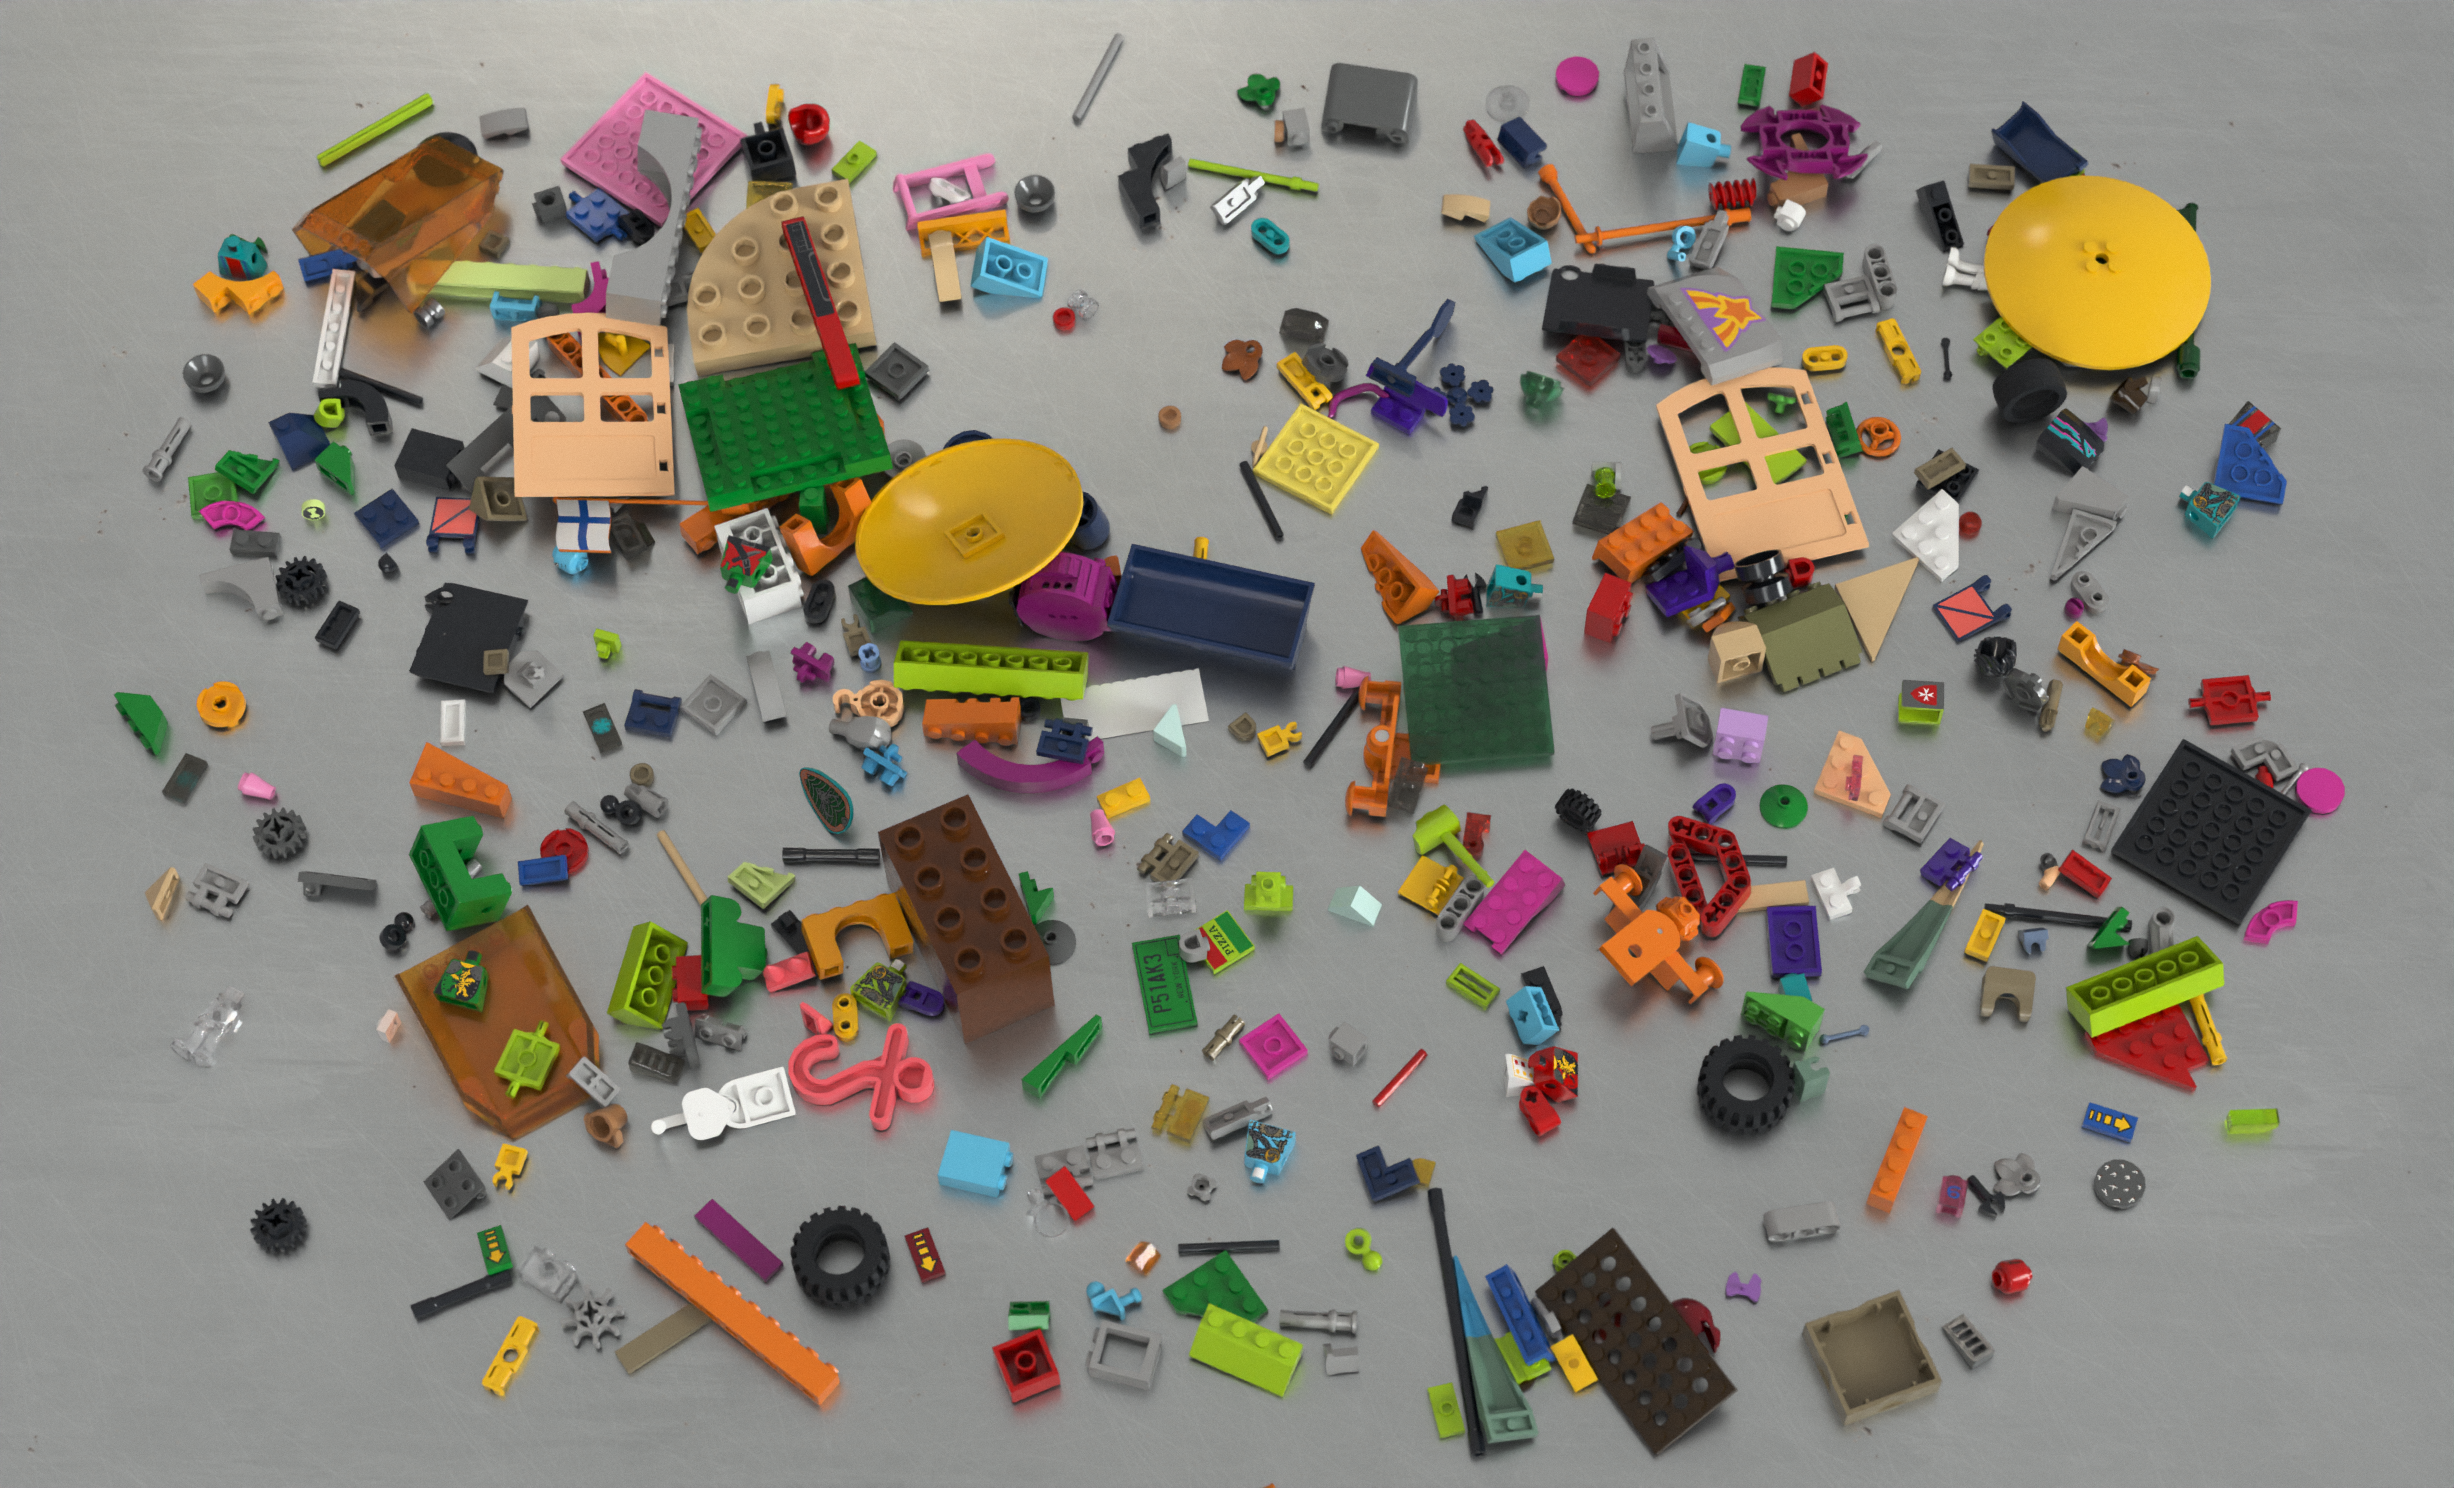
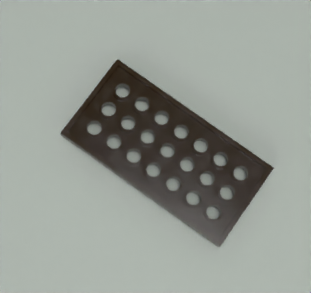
M1611 1228L1534 1291L1549 1312L1553 1311L1559 1325L1567 1336L1574 1335L1593 1371L1657 1455L1738 1391L1615 1228ZM1608 1257H1613L1616 1262L1614 1269L1611 1271H1606L1603 1265ZM1593 1273L1596 1277V1282L1593 1286L1586 1287L1584 1278L1587 1274ZM1623 1277H1628L1631 1281L1630 1288L1626 1291H1621L1619 1288V1281ZM1569 1289H1574L1576 1292V1299L1572 1303H1567L1564 1298L1566 1291ZM1604 1293H1608L1611 1296V1302L1607 1307H1601L1599 1304V1298ZM1639 1297H1643L1646 1301V1306L1642 1311H1636L1634 1308V1301ZM1584 1309H1589L1591 1312V1319L1587 1323H1582L1579 1318L1581 1311ZM1619 1313H1623L1626 1316V1323L1622 1327H1616L1614 1323V1318ZM1658 1317L1661 1320V1327L1658 1331L1653 1332L1649 1328V1322L1652 1318ZM1599 1329H1604L1607 1335L1606 1340L1602 1343H1597L1594 1338L1596 1331ZM1638 1333L1642 1339L1641 1344L1633 1348L1629 1343L1631 1335ZM1673 1337L1677 1342L1675 1350L1667 1352L1664 1347L1665 1341ZM1618 1349L1622 1354V1358L1618 1363L1613 1364L1610 1361V1353ZM1653 1353L1657 1358V1363L1654 1367L1648 1368L1645 1365V1357ZM1684 1358H1690L1692 1361V1368L1688 1372H1682L1680 1369V1362ZM1629 1370H1635L1637 1373V1379L1632 1384H1628L1625 1381V1374ZM1664 1374H1669L1672 1377V1384L1668 1388H1662L1660 1385V1378ZM1704 1378L1708 1383L1706 1391L1699 1393L1695 1388L1697 1380ZM1649 1390L1652 1393V1400L1649 1404L1644 1405L1640 1401V1395L1643 1391ZM1684 1394L1688 1399V1403L1685 1408L1678 1409L1675 1400L1679 1395ZM1664 1410L1668 1415L1667 1422L1663 1425H1658L1655 1420L1656 1414Z

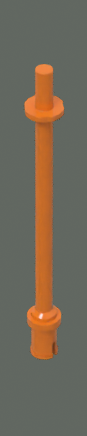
M1749 207L1735 210L1727 208L1723 210L1729 216L1726 225L1731 226L1732 223L1751 221ZM1716 215L1601 231L1599 226H1595V232L1575 235V243L1596 241L1597 246H1602V241L1607 239L1669 231L1681 225L1689 227L1703 226L1709 220L1714 221Z

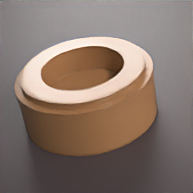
M1275 120L1274 142H1282L1284 138V121Z
M1175 406L1163 407L1158 414L1159 424L1165 429L1178 427L1181 423L1180 410Z

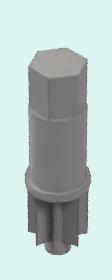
M1875 140L1860 153L1868 154L1864 164L1843 178L1853 179L1883 149L1881 143Z

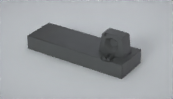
M302 871L298 875V882H303V895L320 896L323 885L361 890H373L376 888V879Z

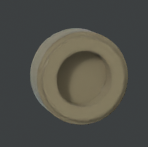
M646 763L634 765L630 770L631 782L639 786H650L654 781L652 767Z

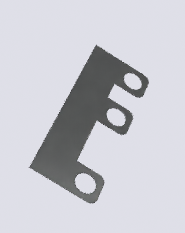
M532 396L530 398L532 421L537 418L539 422H546V414L553 411L559 415V422H566L565 415L548 396ZM512 406L446 465L471 494L473 492V480L477 477H487L480 468L508 443L514 449Z

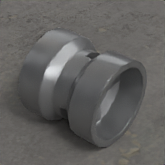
M429 297L425 301V305L416 308L413 314L418 322L428 329L433 325L435 319H440L445 315V311L437 300Z

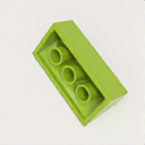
M651 921L633 926L607 1014L625 1024L662 1030V1024L665 1021L673 995L672 988H675L677 981L672 980V966L676 965V956L685 955L688 942Z
M1209 1303L1195 1335L1189 1357L1283 1398L1303 1353V1344Z

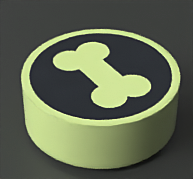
M316 499L305 501L301 506L302 516L308 520L323 518L325 515L324 503Z

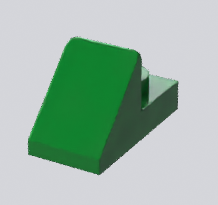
M1028 871L1018 873L1029 917L1033 925H1037L1054 899L1053 888L1038 891L1035 879L1030 880Z
M2116 907L2087 946L2090 949L2130 945L2115 933L2116 930L2120 931L2128 922L2126 917L2129 912L2123 907Z

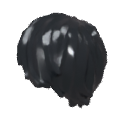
M2007 637L1984 638V640L1980 641L1978 649H1975L1976 654H1974V657L1976 659L1974 661L1979 670L1988 677L2006 676L2015 666L2017 658L2016 642L2007 639Z

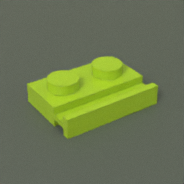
M1511 1331L1506 1333L1505 1336L1495 1339L1518 1385L1525 1380L1529 1381L1551 1370L1550 1364L1545 1358L1528 1366Z

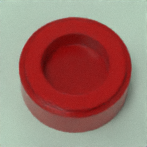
M1066 307L1057 309L1053 313L1054 326L1063 331L1071 329L1075 325V313L1073 310Z

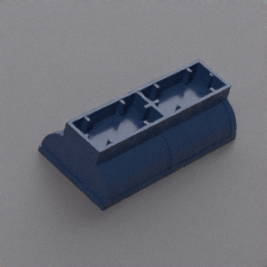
M1132 544L1107 626L1110 627L1112 632L1127 633L1196 648L1204 652L1209 651L1283 667V669L1296 670L1307 631V619L1315 583Z

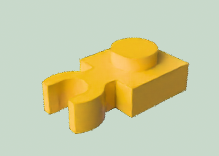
M1296 722L1288 723L1283 730H1281L1279 725L1257 733V739L1267 757L1288 749V741L1298 742L1302 739V732L1291 733L1292 730L1297 729Z
M502 1144L494 1165L496 1170H500L492 1179L495 1187L498 1186L500 1180L506 1179V1189L510 1190L512 1188V1174L520 1175L528 1154L527 1149Z

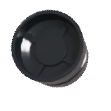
M1774 549L1747 556L1734 564L1738 580L1749 581L1741 587L1746 604L1770 602L1793 590L1789 574L1785 572L1777 573L1786 566L1781 550Z

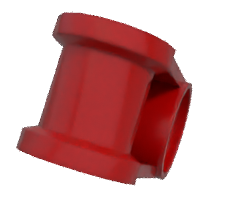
M1528 1086L1522 1090L1519 1108L1537 1136L1540 1137L1561 1124L1557 1112L1549 1104L1539 1088Z

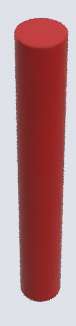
M1420 1049L1372 1100V1103L1379 1108L1428 1054L1423 1049Z

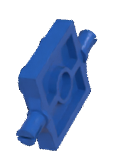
M600 188L584 198L577 194L576 191H572L569 194L568 198L576 203V205L566 211V218L595 242L611 234H614L621 241L627 237V233L619 228L617 218L623 214L629 215V212Z

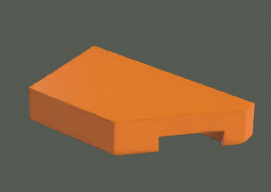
M1728 602L1721 610L1715 612L1714 615L1702 624L1706 633L1723 623L1736 609L1732 602Z

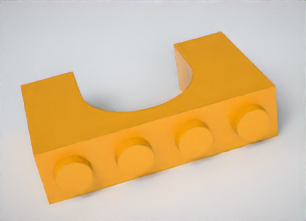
M895 892L891 894L883 893L866 901L859 900L852 905L842 908L834 907L828 912L810 914L802 919L801 931L820 980L843 974L844 962L835 939L841 930L850 925L861 924L876 930L881 936L890 960L913 953L914 941Z

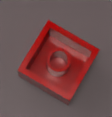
M1608 573L1604 574L1587 608L1585 634L1608 643L1611 642L1613 636L1619 635L1622 628L1621 620L1623 617H1628L1632 606L1630 604L1633 593L1630 592L1631 582Z
M1040 1328L992 1347L995 1362L1012 1403L1060 1384L1059 1372Z

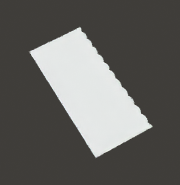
M1199 668L1184 670L1183 672H1173L1171 674L1165 673L1159 676L1152 675L1147 678L1140 677L1136 680L1128 679L1124 682L1116 681L1112 684L1104 683L1101 686L1092 685L1089 688H1085L1083 700L1070 701L1066 698H1060L1065 718L1088 720L1089 727H1093L1092 736H1088L1089 741L1097 736L1103 739L1154 730L1171 705L1177 704L1181 726L1209 721Z

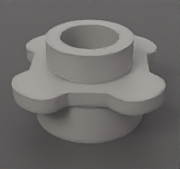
M1197 1173L1193 1176L1192 1185L1187 1188V1192L1190 1196L1195 1195L1200 1197L1202 1201H1208L1211 1198L1210 1193L1212 1189L1216 1187V1181L1206 1175Z

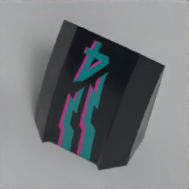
M2065 408L2042 431L2037 440L2036 449L2070 474L2075 475L2082 466L2088 469L2104 451V442L2081 419Z

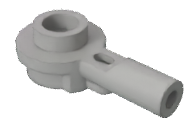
M1718 598L1703 611L1699 607L1689 613L1690 619L1687 620V623H1691L1694 628L1714 615L1713 612L1726 605L1725 598Z

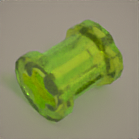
M1609 467L1597 469L1594 474V478L1597 481L1595 493L1602 498L1613 496L1616 492V486L1613 483L1615 472Z

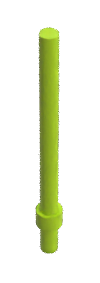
M1192 158L1188 162V167L1237 177L1251 179L1254 176H1261L1264 182L1289 186L1292 190L1300 191V189L1317 192L1319 188V183L1305 181L1301 177L1296 176L1289 178Z

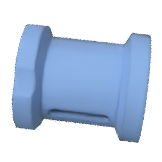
M872 643L862 645L858 652L861 658V668L867 673L878 671L882 663L877 646Z

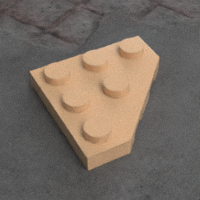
M1839 730L1815 786L1814 794L1882 818L1891 794L1863 740Z

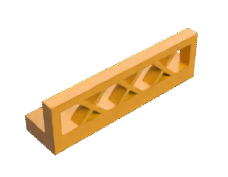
M1005 209L917 222L922 257L932 255L930 248L925 249L924 241H929L928 234H933V232L938 230L950 231L952 237L960 239L957 244L953 245L954 252L976 249L986 237L1010 244ZM1004 230L1005 237L1003 238L991 236L994 231ZM973 234L982 236L979 241L975 242L969 239Z

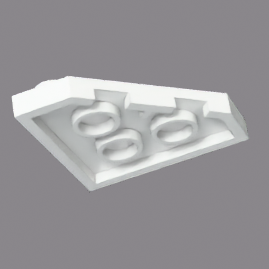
M1943 489L1892 533V538L1914 558L1918 557L1919 563L1941 583L1959 565V504Z

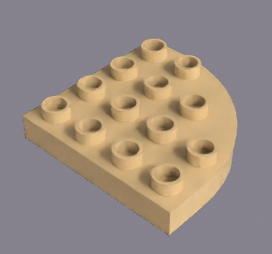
M848 179L777 192L739 213L715 235L697 263L688 292V327L694 365L698 376L811 357L812 353L823 350L781 225L782 221L804 216L848 344L856 343L857 348L877 345Z

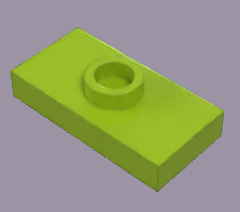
M859 140L831 169L832 174L841 180L848 179L850 184L877 156L876 150Z
M1453 1383L1427 1388L1440 1439L1464 1434L1465 1427Z

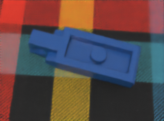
M341 247L299 258L298 262L304 281L332 275L333 269L348 270L353 267L352 262L357 261V259L363 256L361 249L349 251L348 247Z

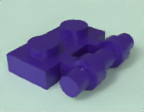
M1949 838L1920 869L1921 876L1939 886L1947 880V889L1953 891L1957 886H1961L1966 881L1965 877L1970 872H1974L1979 867V862L1983 859V856L1977 851L1972 856H1969L1970 849Z

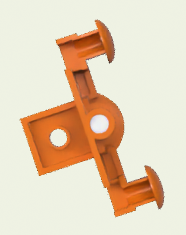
M1366 676L1360 684L1358 699L1361 709L1365 711L1366 703L1382 704L1380 725L1374 727L1368 733L1363 752L1365 767L1373 776L1372 787L1355 786L1356 781H1352L1349 784L1345 795V808L1349 816H1352L1353 808L1369 810V815L1386 817L1390 779L1438 784L1443 738L1396 733L1401 682L1385 680V682L1369 681V676ZM1419 754L1424 759L1421 762H1414L1411 760V756Z

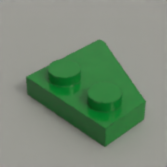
M228 450L215 465V471L254 494L279 466L280 460L272 458V461L258 459V455L242 454L241 452Z

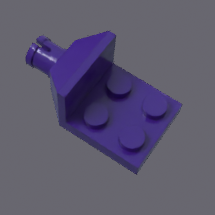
M1685 546L1684 553L1687 569L1661 579L1658 582L1646 585V594L1666 617L1712 600L1720 583V573L1734 569L1731 555L1728 552H1724L1719 556L1711 558L1705 551Z

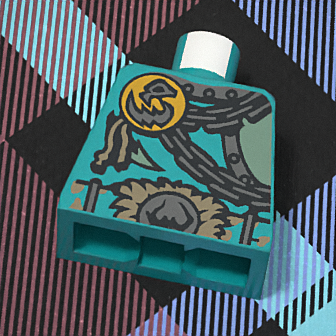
M2205 482L2198 492L2186 485L2179 495L2180 498L2189 503L2185 516L2211 538L2215 537L2235 511L2241 497L2209 482Z
M1495 565L1486 587V607L1523 608L1529 597L1542 598L1543 585L1532 584L1529 571Z

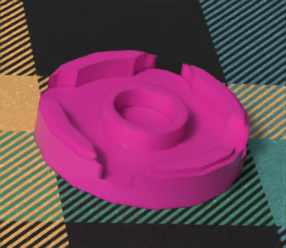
M1573 56L1560 62L1556 69L1555 81L1561 90L1567 91V94L1583 96L1592 92L1593 88L1598 85L1599 70L1597 65L1590 59Z
M2312 768L2300 775L2295 786V795L2298 802L2311 809V812L2326 814L2333 812L2341 804L2345 796V786L2341 778L2334 772L2326 768Z

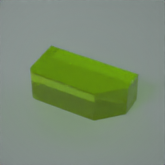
M2278 1108L2229 1110L2226 1117L2228 1133L2230 1134L2264 1133L2278 1128L2280 1124Z

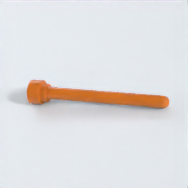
M1553 164L1543 166L1538 171L1541 180L1552 188L1578 235L1586 234L1585 228L1557 181L1558 172ZM1593 242L1583 243L1589 254H1593L1596 251Z

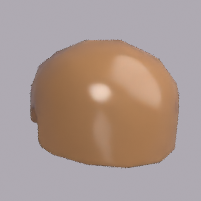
M1539 196L1527 208L1528 221L1537 229L1547 230L1554 227L1561 217V204L1554 196Z

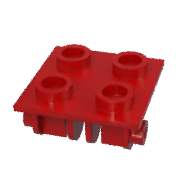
M1633 821L1587 833L1601 875L1613 873L1614 868L1619 864L1628 865L1631 868L1635 867L1645 846L1644 843L1641 844Z

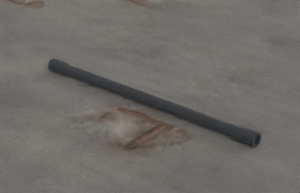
M1432 1188L1427 1191L1430 1212L1433 1216L1468 1427L1467 1435L1471 1457H1481L1486 1455L1483 1432L1480 1427L1445 1218L1443 1192L1441 1188Z

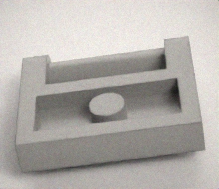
M1868 275L1824 284L1823 290L1835 322L1843 321V318L1868 312L1874 314L1880 311L1879 303ZM1868 300L1867 304L1845 309L1840 308V305Z
M1908 784L1902 791L1903 796L1892 813L1885 817L1883 825L1921 844L1943 810L1945 803ZM1911 799L1917 800L1916 805L1905 822L1900 821L1899 818Z

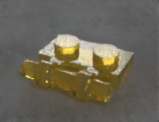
M1171 1084L1169 1090L1162 1097L1163 1103L1159 1111L1157 1110L1153 1116L1154 1122L1151 1129L1160 1132L1163 1125H1169L1167 1135L1190 1144L1210 1099L1208 1096L1187 1088L1183 1097L1177 1094L1180 1088ZM1176 1105L1178 1108L1174 1116L1168 1114L1171 1107Z

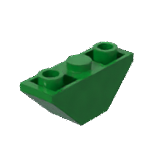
M115 693L114 696L118 702L115 704L116 709L122 717L127 715L130 719L127 723L134 733L138 731L141 734L139 739L146 749L151 748L156 755L160 753L168 725L162 710L150 695Z

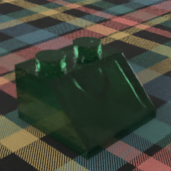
M867 577L848 585L850 600L872 635L913 615V611L906 601L882 592Z

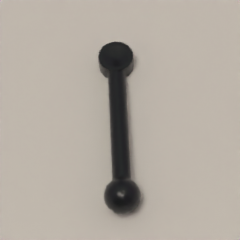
M1943 338L1941 340V346L1944 347L1945 360L1943 376L1946 379H1950L1952 377L1948 353L1950 340Z

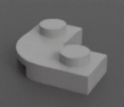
M2257 737L2231 749V753L2242 771L2264 762L2275 782L2294 775L2298 771L2297 765L2281 743L2278 745L2269 740H2262V737Z

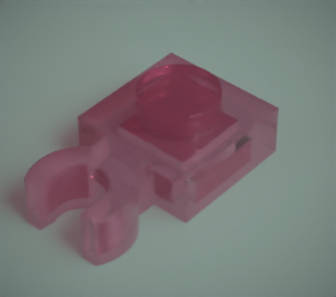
M1853 755L1851 776H1846L1844 788L1845 791H1849L1848 800L1858 801L1861 790L1863 756Z

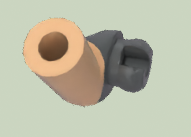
M2044 853L2040 857L2044 876L2039 881V885L2041 888L2049 890L2059 876L2060 871H2058L2059 866L2055 857L2050 853Z

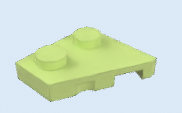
M743 862L728 876V882L762 909L766 908L795 881L793 873L788 872V875L775 873L772 868L758 867L756 864Z

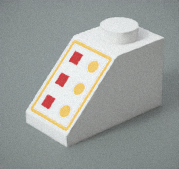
M1505 1054L1503 1077L1507 1097L1520 1096L1525 1087L1535 1086L1533 1082L1534 1068L1529 1066V1059L1513 1054Z

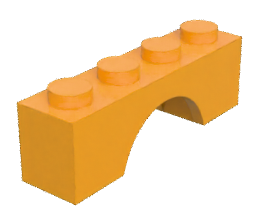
M2078 621L2061 636L2057 650L2130 707L2147 692L2151 678L2133 664L2124 666L2110 659L2098 645L2095 634Z

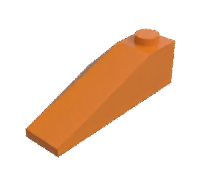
M1373 530L1362 545L1361 551L1369 571L1373 572L1375 577V588L1377 591H1380L1383 598L1381 602L1383 609L1396 624H1400L1427 610L1439 593V590L1421 570L1383 536Z

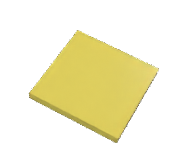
M1300 403L1256 464L1253 473L1257 477L1332 515L1378 450L1379 443Z

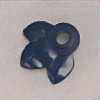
M2126 754L2122 761L2108 759L2102 762V768L2108 776L2100 785L2103 790L2112 793H2120L2125 789L2137 791L2145 784V774L2140 770V762L2136 757Z

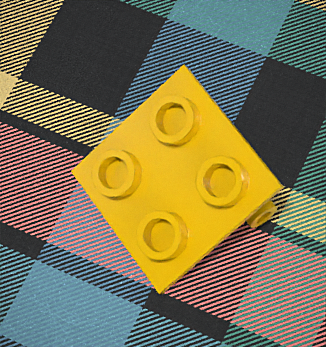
M1422 855L1399 889L1398 894L1439 915L1458 889L1464 877L1458 875V868L1456 866L1444 867Z

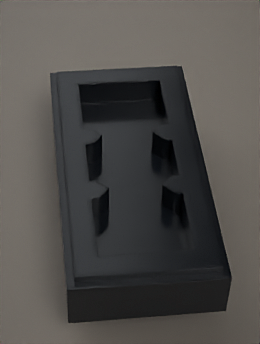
M338 601L316 634L315 640L337 650L359 616V609Z

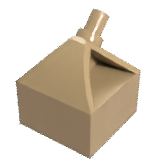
M1732 621L1716 626V630L1711 636L1707 660L1717 683L1762 671L1766 646L1757 624Z

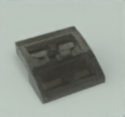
M1587 484L1572 524L1609 535L1622 526L1631 497Z

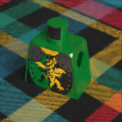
M469 950L465 962L456 959L450 961L433 992L438 1001L479 1012L483 1011L489 974L485 967L479 965L483 956L481 953Z

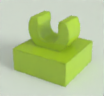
M596 628L593 638L596 644V651L599 652L598 657L608 659L610 651L619 653L622 646L619 635Z

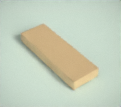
M1805 880L1751 886L1749 898L1737 913L1763 911L1767 907L1809 905V897Z

